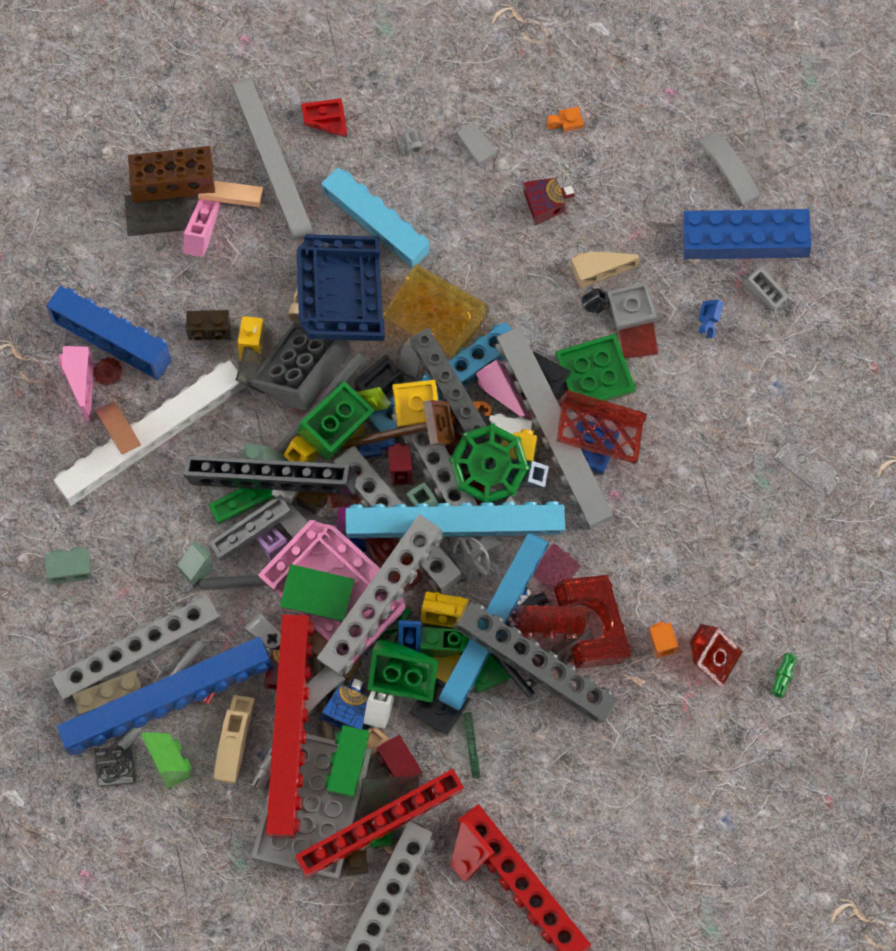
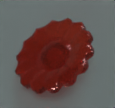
M107 357L106 359H101L100 362L96 363V367L93 368V375L100 384H114L122 375V366L114 358L110 359Z

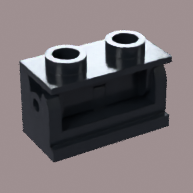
M385 354L354 381L355 389L363 391L380 387L387 397V393L393 389L392 385L402 384L403 371H400Z

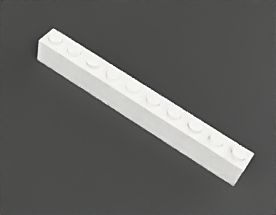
M230 360L226 363H220L213 372L208 375H202L195 384L183 388L179 395L164 401L160 408L149 411L142 420L130 424L141 446L122 455L110 438L107 444L96 447L89 456L77 460L73 467L58 473L54 479L56 487L69 505L72 506L245 388L244 378Z

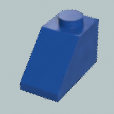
M399 620V644L421 653L422 622Z

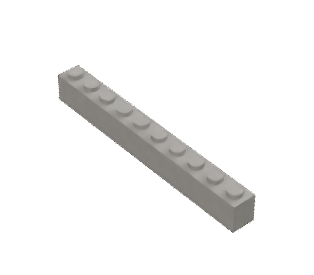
M520 326L498 336V344L495 345L500 357L505 356L507 363H504L509 375L514 374L516 381L513 383L519 394L523 393L526 399L523 401L527 412L532 411L535 419H532V422L537 431H542L544 437L541 440L546 450L551 449L553 457H550L556 469L560 468L563 474L560 476L565 488H570L572 494L569 497L574 507L579 506L582 512L579 514L583 525H588L591 530L612 520L613 513Z

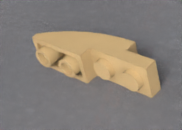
M233 695L230 710H227L219 741L214 781L233 784L237 782L247 745L245 740L256 704L255 698Z

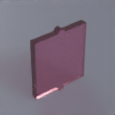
M553 544L542 557L533 575L541 581L542 585L548 586L558 594L581 568V564L574 560L569 552L566 553L556 544Z

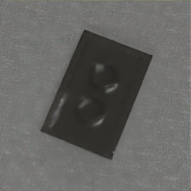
M132 195L124 196L128 236L186 230L189 223L187 196L133 202Z

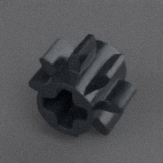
M590 287L584 291L585 295L582 296L581 302L587 312L594 313L596 311L598 314L606 309L605 305L608 298L602 289Z

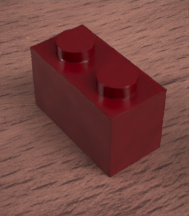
M395 444L393 447H388L391 486L413 485L410 446Z
M400 734L376 747L378 755L375 757L381 767L386 766L389 771L386 775L393 786L397 785L399 790L423 777L422 770Z

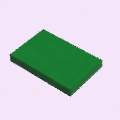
M290 564L280 607L343 622L346 617L354 579Z

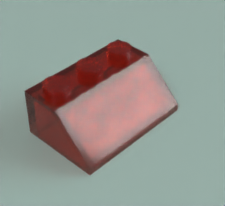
M515 606V628L519 629L525 638H534V634H542V638H556V634H564V639H577V635L584 634L589 607Z

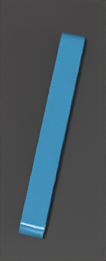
M530 532L528 533L486 610L487 613L501 617L504 620L503 623L507 624L547 550L548 541ZM483 620L478 624V628L481 630H485ZM498 631L496 632L497 641L501 635V632ZM470 639L439 697V701L460 710L491 652Z

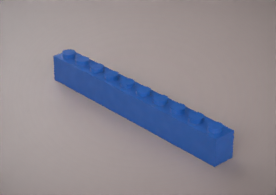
M259 636L57 725V729L65 750L70 755H79L85 752L87 748L102 745L112 737H120L134 727H143L148 721L161 719L173 710L184 709L189 703L202 701L208 695L214 692H222L232 684L243 683L248 680V677L255 674H263L273 667L265 644Z

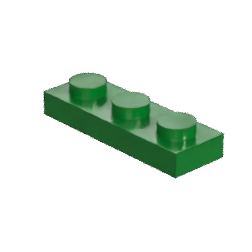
M241 488L208 504L217 524L220 525L276 496L272 495L273 490Z

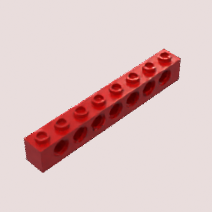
M451 769L296 854L295 861L306 879L408 823V821L419 817L462 793L464 787L454 769Z
M479 804L457 820L458 832L461 823L468 819L475 829L482 828L487 832L483 839L490 847L497 846L500 848V852L497 855H492L485 862V866L492 874L496 872L500 877L498 882L506 892L508 890L511 891L515 896L512 898L519 909L524 908L528 913L527 919L534 927L538 925L542 930L541 936L548 945L552 943L557 949L556 951H588L591 949L590 942ZM505 863H510L514 866V870L507 873L502 870V866ZM518 881H525L528 887L525 890H519L515 885ZM533 898H538L542 901V905L534 908L529 902ZM553 916L556 919V923L552 926L546 925L544 918ZM565 933L570 936L571 940L564 944L558 940V936Z

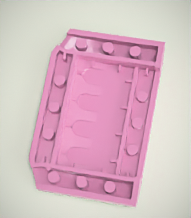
M310 520L258 576L281 598L290 564L353 578L354 584L346 613L347 616L380 568L335 526ZM389 578V582L395 583L391 578ZM380 592L376 599L384 601L388 593ZM403 598L398 602L394 601L390 607L392 608L391 613L385 620L382 618L377 625L379 626L377 633L372 638L369 637L365 642L366 648L362 654L406 609ZM367 610L364 613V618H373L375 611ZM296 611L299 615H309L311 622H314L315 630L327 641L331 639L342 623ZM354 628L351 631V636L359 637L362 629ZM341 646L338 651L342 655H346L349 647ZM361 655L355 656V658L352 660L353 664L360 658Z

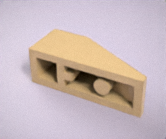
M590 251L588 253H579L571 259V269L580 288L636 268L639 265L638 254Z

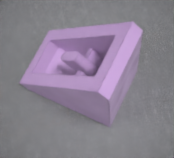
M272 527L256 538V541L270 562L288 544L286 538L275 527Z

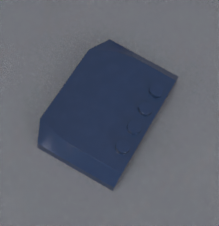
M306 234L303 243L296 250L298 322L309 339L384 341L385 327L382 313L379 262L380 242L378 236Z

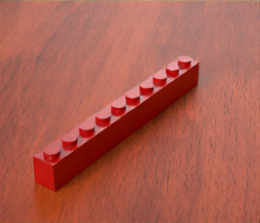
M282 614L266 835L269 838L296 839V833L300 832L301 822L300 819H297L298 810L302 809V797H299V788H303L304 776L300 775L301 766L305 765V753H302V745L306 744L307 731H304V722H308V709H305V703L310 698V687H307V679L311 678L312 671L311 665H308L309 657L313 655V644H310V635L313 636L315 630L314 622H311L309 615Z

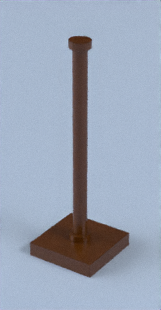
M424 401L426 422L352 438L339 450L428 430L430 445H455L456 441L449 402Z

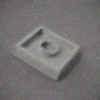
M647 282L606 292L617 331L658 321Z

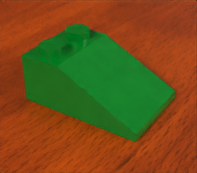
M344 381L300 422L297 432L328 461L375 410Z
M377 640L372 651L367 690L433 702L439 660L398 643Z

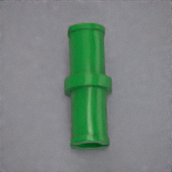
M784 653L780 668L776 670V679L770 694L777 698L784 697L788 682L793 678L792 671L798 659L794 654Z

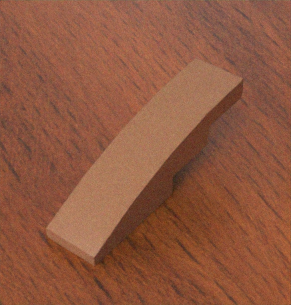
M114 401L95 410L114 445L122 455L141 446L140 441Z

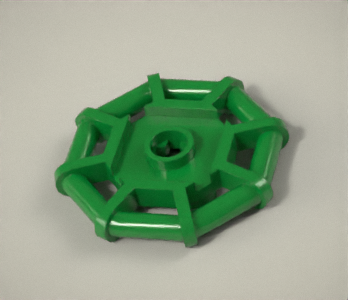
M495 423L472 431H464L448 461L451 463L458 491H463L483 503L492 502L511 495L514 497L527 470H530V465L527 463L522 447L521 437L496 426ZM490 434L488 442L477 445L473 441L475 438ZM496 435L510 444L504 447L494 442V436ZM470 443L473 449L468 458L460 459L466 446ZM513 447L519 464H512L509 450ZM493 458L495 467H490L488 470L485 469L484 460ZM460 463L467 464L470 474L467 480L464 479ZM511 469H518L511 484H509L506 478ZM474 480L484 485V493L468 484ZM503 483L506 487L505 489L489 493L490 486Z

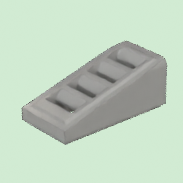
M762 266L743 281L745 286L773 311L789 298ZM757 277L761 279L758 283L754 281ZM765 282L767 286L762 290L760 286ZM771 288L773 292L767 296L766 292ZM778 294L780 297L773 302L771 299Z

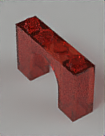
M609 575L562 579L553 587L559 608L570 606L589 607L598 614L603 623L602 638L581 640L570 648L576 669L622 664L631 657V647L627 642L625 626L621 621L619 605L615 600L613 584L610 582Z

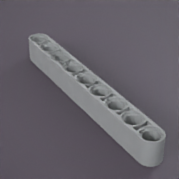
M250 77L231 84L292 239L296 240L305 237L306 234H313L310 221L252 78Z

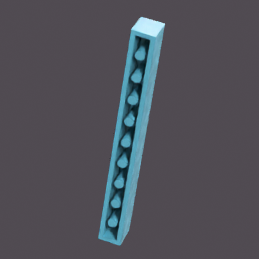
M554 501L546 502V505H537L536 502H526L524 505L505 502L502 503V506H494V503L489 502L481 503V506H472L471 503H460L459 506L440 503L437 504V507H428V504L424 503L416 504L415 507H407L406 504H395L394 507L375 504L372 505V508H363V505L356 504L350 505V508H346L345 511L346 538L403 537L419 514L441 528L443 532L442 537L528 535L529 532L534 535H563L565 532L564 505H559V502Z

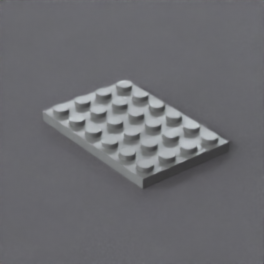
M307 734L306 744L302 745V753H305V765L301 766L300 775L304 776L303 788H299V797H302V809L298 810L297 819H300L301 822L300 832L296 833V839L269 838L266 835L268 793L251 858L301 871L295 861L296 854L354 823L372 749L367 748L355 800L328 794L327 787H324L326 776L331 774L333 768L330 765L332 752L336 753L338 744H335L334 740ZM344 858L317 872L316 875L339 880Z

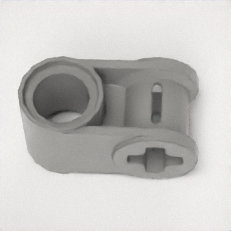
M259 613L244 630L253 639L260 636L267 651L272 654L273 650H280L281 633L265 616ZM272 639L274 641H278L276 644H274L273 642L270 643Z

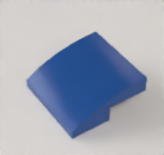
M580 418L573 435L591 471L603 475L620 432Z

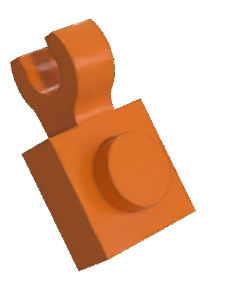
M579 106L559 110V116H547L546 125L548 130L562 127L563 132L584 127Z

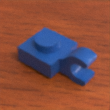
M719 299L703 301L698 318V321L702 323L699 327V333H707L706 338H714L716 335L714 322H719L724 304Z
M395 438L360 445V454L364 458L382 456V450L389 451L388 447H393L396 444Z

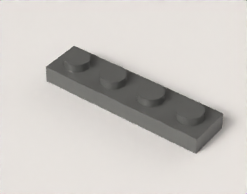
M280 494L209 543L217 557L223 561L292 515L293 512Z

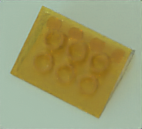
M415 264L384 312L383 318L413 335L429 328L442 351L454 358L480 328L490 311L487 304Z

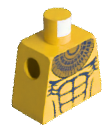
M242 316L238 337L239 361L261 362L267 327L264 319ZM248 347H251V348H253L254 350H251V351H250V350H246V349H247Z

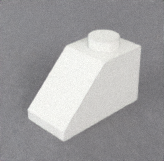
M371 691L367 700L363 723L368 724L372 728H385L390 717L395 695Z

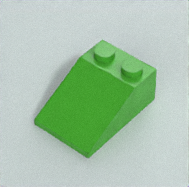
M144 732L141 734L167 789L191 778L189 772L192 769L187 757L182 758L179 751L183 749L177 738L173 740L170 733Z

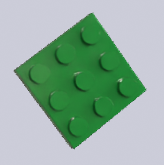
M615 333L555 351L558 364L571 371L565 384L575 411L636 392Z

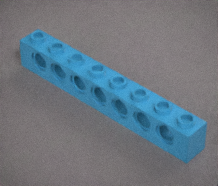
M506 321L501 325L493 326L484 337L479 336L473 341L471 346L467 349H460L454 358L448 360L464 388L478 378L476 375L478 371L495 360L503 361L506 359L504 355L500 357L497 349L490 346L491 343H498V336L512 330ZM476 354H480L483 356V358L477 360L474 359L473 356ZM464 366L466 370L457 371L456 368ZM426 373V374L422 377V380H421V381H428V380H431V379L429 378L428 374ZM437 391L438 401H443ZM394 396L389 399L391 404L387 409L375 411L369 417V423L376 433L398 428L393 419L388 418L390 414H393V407H395Z

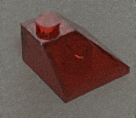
M705 624L699 625L690 641L693 663L718 687L722 688L743 651L718 627Z

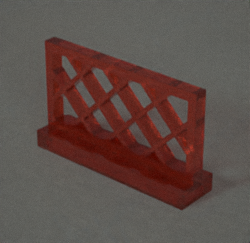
M569 390L563 394L559 401L561 410L557 442L633 464L638 462L643 423L646 421L647 413ZM567 409L573 410L578 417L571 421L566 414ZM585 416H593L598 423L591 427ZM580 420L587 430L579 433L573 423ZM605 422H613L617 429L610 432ZM569 426L575 437H564V429ZM598 426H600L606 434V436L601 439H599V437L593 430ZM624 428H635V436L630 438ZM619 431L626 440L621 445L613 436ZM589 432L595 442L593 444L586 443L582 436ZM609 438L615 448L612 450L606 449L602 441ZM629 444L633 450V456L627 455L622 447Z

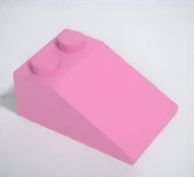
M63 346V354H59V366L62 367V374L66 376L85 421L90 422L94 361L89 347Z

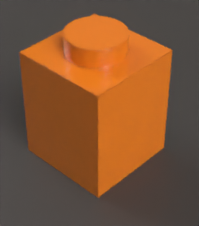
M671 622L653 624L652 628L649 629V637L656 659L677 653L679 646Z

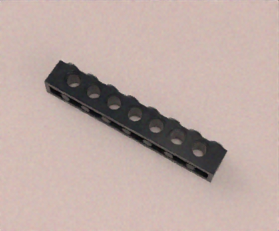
M189 455L187 456L183 474L190 484L195 486L349 495L354 494L357 474L350 464Z

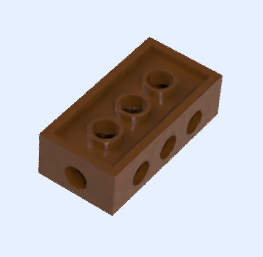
M210 146L128 155L129 183L133 202L215 193L214 166Z

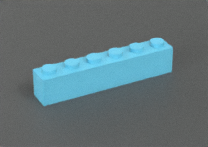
M339 167L336 168L321 183L322 193L373 236H378L380 242L413 269L430 252L429 240L423 234L419 235L416 233L409 222H403L396 211L384 206L383 201L378 196H372L364 184H358L353 180V176L348 171H343Z

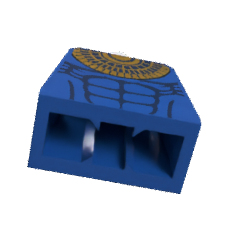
M352 679L349 687L340 685L324 708L319 719L342 729L343 725L361 729L369 698L361 694L364 683L357 679Z

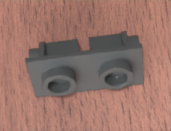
M585 626L577 628L567 636L571 643L568 644L563 639L552 647L551 652L555 653L559 657L558 660L564 664L572 662L576 656L589 649L595 643L591 630H588Z

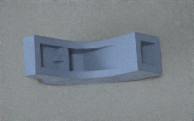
M493 458L484 460L485 469L488 470L490 467H495ZM511 460L512 464H519L518 461ZM527 461L528 465H530V470H527L519 486L545 487L549 466L534 461ZM511 469L506 478L509 484H511L518 469Z

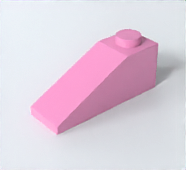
M199 199L184 232V254L204 257L211 239L220 202Z
M495 360L476 373L479 379L477 381L478 385L483 391L497 399L520 417L528 419L533 417L531 412H527L523 403L524 398L521 393L517 392L513 383L515 381L512 375H509L504 365L505 362Z

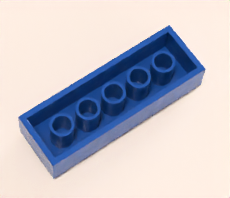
M809 209L683 211L684 260L809 258L811 251Z
M59 286L46 305L53 323L156 380L160 379L172 361L167 342L164 339L149 335L146 329L131 325V322L124 317L118 318L106 307H98L92 299L80 297L70 287L66 289Z

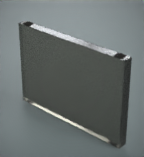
M414 775L362 778L360 817L364 818L418 788L419 777Z

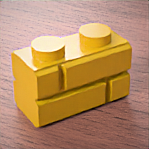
M426 592L420 622L453 628L465 605L469 603V599L460 596L443 595L437 592Z

